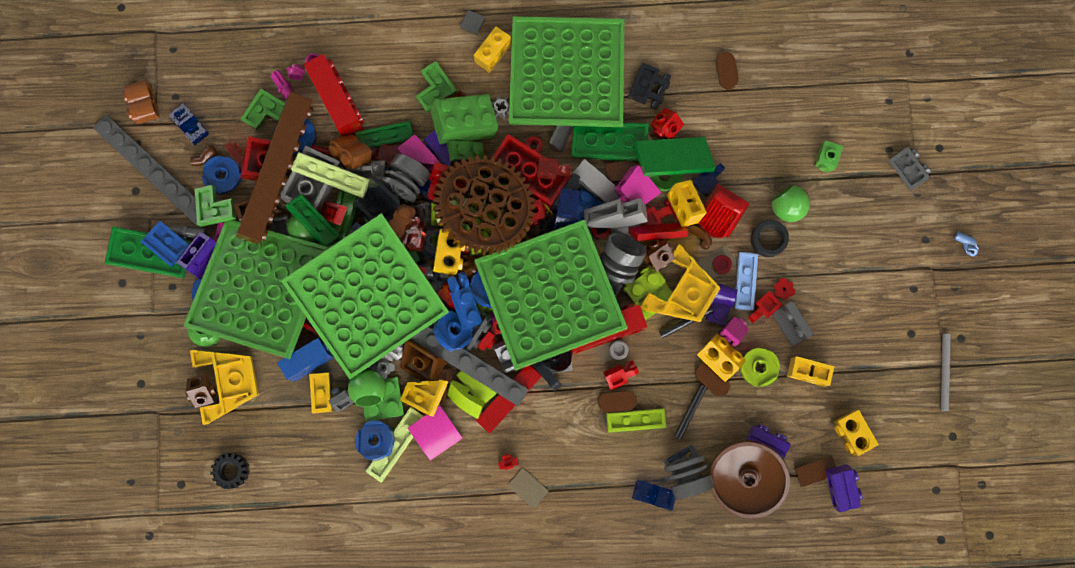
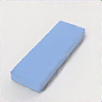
M738 253L735 289H738L734 302V309L754 310L758 254Z

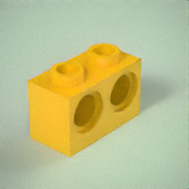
M495 26L474 54V62L490 73L511 46V36Z
M691 180L674 184L668 192L667 197L682 227L699 223L707 213Z
M440 229L433 272L456 275L458 270H462L463 259L460 258L461 251L465 250V246L459 248L460 242L458 241L455 247H449L446 241L454 240V237L447 239L449 232L442 233V229ZM449 258L454 262V265L446 266L443 260Z
M718 333L697 354L725 382L746 361L742 354L730 346L728 341Z
M796 356L791 358L787 377L826 387L831 384L834 366Z
M853 410L833 421L836 425L834 429L839 437H843L845 449L849 454L860 456L879 445L859 410ZM848 420L853 423V428L850 431L846 428ZM858 437L863 441L861 448L856 446V439Z

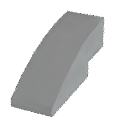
M585 159L572 173V175L576 173L581 177L579 183L600 202L605 204L620 198L615 192L616 186Z
M641 198L622 203L618 199L584 210L587 227L615 228L648 222L646 206Z

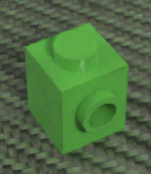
M825 140L820 145L814 166L819 167V170L823 172L835 170L838 166L843 146Z

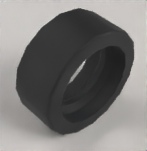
M775 220L761 222L751 235V245L754 251L764 257L779 255L785 250L789 242V233L786 227L781 222ZM773 228L779 232L781 242L777 248L768 250L761 246L759 234L763 229Z

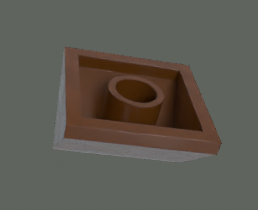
M412 339L407 340L400 368L420 381H436L447 361Z

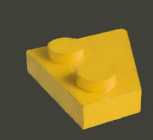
M448 381L407 382L400 401L434 417Z

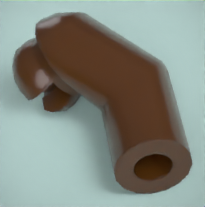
M208 145L201 156L191 157V166L205 165L208 160L215 157V147Z
M694 224L690 226L688 232L701 239L700 247L705 250L709 249V246L712 245V239L708 232Z

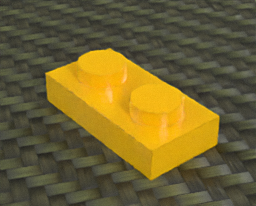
M330 373L309 374L312 413L333 412V408L328 401L332 399Z

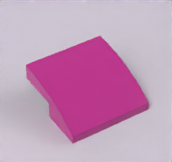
M441 406L437 407L434 417L425 415L408 427V430L430 460L463 438Z

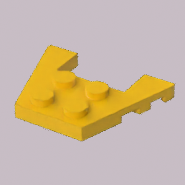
M679 244L673 253L675 259L672 262L686 269V272L667 302L648 293L640 307L644 311L701 322L718 294L720 287Z
M190 350L193 368L213 364L219 395V404L200 407L203 425L215 421L259 395L253 358L251 356Z

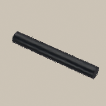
M711 305L704 317L714 312ZM683 319L659 333L663 339L696 321Z
M699 386L674 437L682 439L707 389L705 386Z

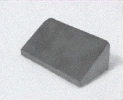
M556 126L549 142L550 148L562 153L573 126Z

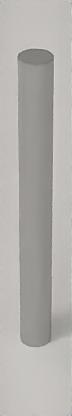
M951 334L942 335L941 411H949Z

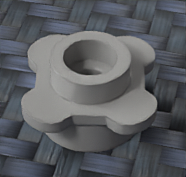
M382 357L373 365L372 370L379 372L386 379L387 375L395 370V365L388 362L385 357Z

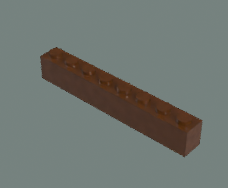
M291 91L287 96L235 237L257 245L261 240L265 241L268 230L265 228L267 223H271L275 212L272 209L274 204L278 205L280 201V187L284 188L288 177L285 176L287 169L291 170L294 159L291 157L293 152L297 153L301 142L298 141V138L306 130L307 125L304 124L306 117L310 118L313 107H310L312 100Z

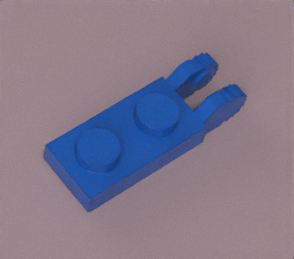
M461 272L457 275L459 284L454 276L448 277L447 280L463 330H467L481 324L482 320L469 286V280L466 274Z

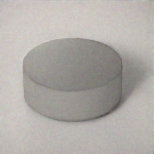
M614 341L609 347V354L615 360H622L628 355V346L623 341Z

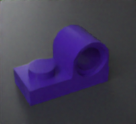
M717 284L720 290L711 304L714 312L707 315L706 321L724 327L730 309L735 302L738 289Z

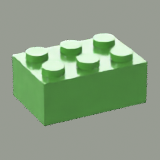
M489 94L436 99L430 111L439 144H447L450 141L490 139L494 137L498 129Z

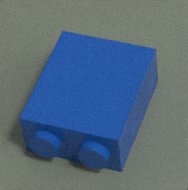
M317 338L292 353L291 359L284 358L277 362L287 380L296 382L335 357L323 340Z

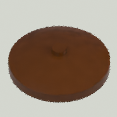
M741 440L731 443L716 455L711 465L710 475L715 486L711 489L712 494L720 506L733 515L743 518L764 517L777 510L788 495L790 474L787 464L779 452L763 442Z

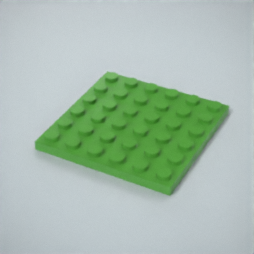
M513 16L509 124L623 127L625 19Z
M382 213L281 280L349 379L449 313Z
M233 220L225 221L183 326L291 359L306 316L281 280L328 250L329 247L269 230L265 241L261 240L257 245L235 237L240 222Z
M585 220L516 244L513 248L509 247L507 251L502 250L500 254L495 252L493 255L489 254L474 260L515 371L627 329L626 322Z

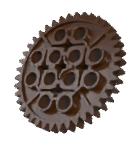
M476 155L474 160L469 156L467 161L462 158L460 164L456 161L453 167L449 166L447 171L443 172V177H440L438 180L440 184H437L435 187L437 191L433 194L436 197L433 200V204L436 205L433 211L438 212L435 215V219H441L438 222V226L444 225L442 233L448 231L447 239L454 237L453 244L459 241V248H463L466 245L467 252L474 248V254H477L479 250H481L482 255H485L487 250L490 255H493L495 250L500 254L502 248L504 251H507L509 246L513 248L516 243H520L521 238L526 236V232L530 230L529 225L533 223L531 218L535 215L532 212L535 209V206L532 205L535 198L530 197L533 191H527L530 184H523L526 178H519L521 172L514 173V166L509 169V162H506L504 165L501 164V159L495 162L494 156L490 160L487 159L486 155H484L482 160L479 155ZM480 173H485L488 178H483ZM498 180H503L506 185H501ZM456 183H461L464 188L457 187ZM468 189H469V192H468V194H467L468 200H466V202H465V204H464V206H463V203H464V200H465V199H464V195L467 193V191H468ZM474 190L481 191L482 195H477ZM492 197L499 198L500 202H495ZM486 199V202H485L486 205H485V208H484V210H483V212H482V209H483V207H484V206H483V202H484V200ZM449 200H455L458 205H452ZM511 204L517 205L518 210L513 209ZM505 205V207H504V213H505V214H504V215L502 216V218L500 219V217H501V209H502L503 206ZM468 207L475 208L476 213L470 212ZM486 214L493 215L495 220H490ZM477 219L480 220V225L476 224ZM505 221L511 222L513 227L507 226ZM462 224H467L470 230H465ZM480 231L487 232L489 237H483Z

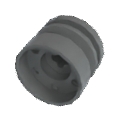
M396 154L389 165L392 171L386 170L384 173L385 177H382L381 180L390 192H394L400 200L414 203L416 195L420 193L418 187L425 185L430 177V172L416 160L403 154Z
M620 233L611 234L600 257L607 277L618 283L627 284L633 282L647 250L641 242L633 237Z
M704 454L686 456L674 460V462L664 467L666 472L675 470L674 474L668 476V480L678 479L679 482L671 487L675 500L694 496L715 487L711 475H701L700 471L708 467L707 464L699 466L697 464L705 460Z

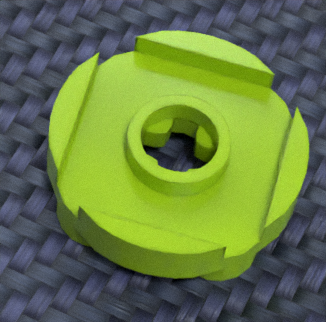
M755 348L743 356L746 361L741 366L740 372L747 383L755 387H764L772 384L777 379L780 363L773 352L762 348ZM757 362L764 364V372L756 371Z

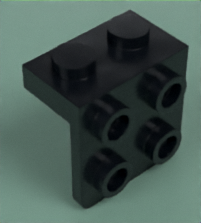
M372 176L364 198L358 197L353 201L352 205L368 221L382 213L387 222L393 219L395 210L399 208L400 201L394 192H390L381 179Z

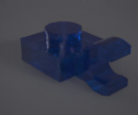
M719 163L714 172L701 173L692 183L706 196L719 184L716 178L724 171L725 167Z

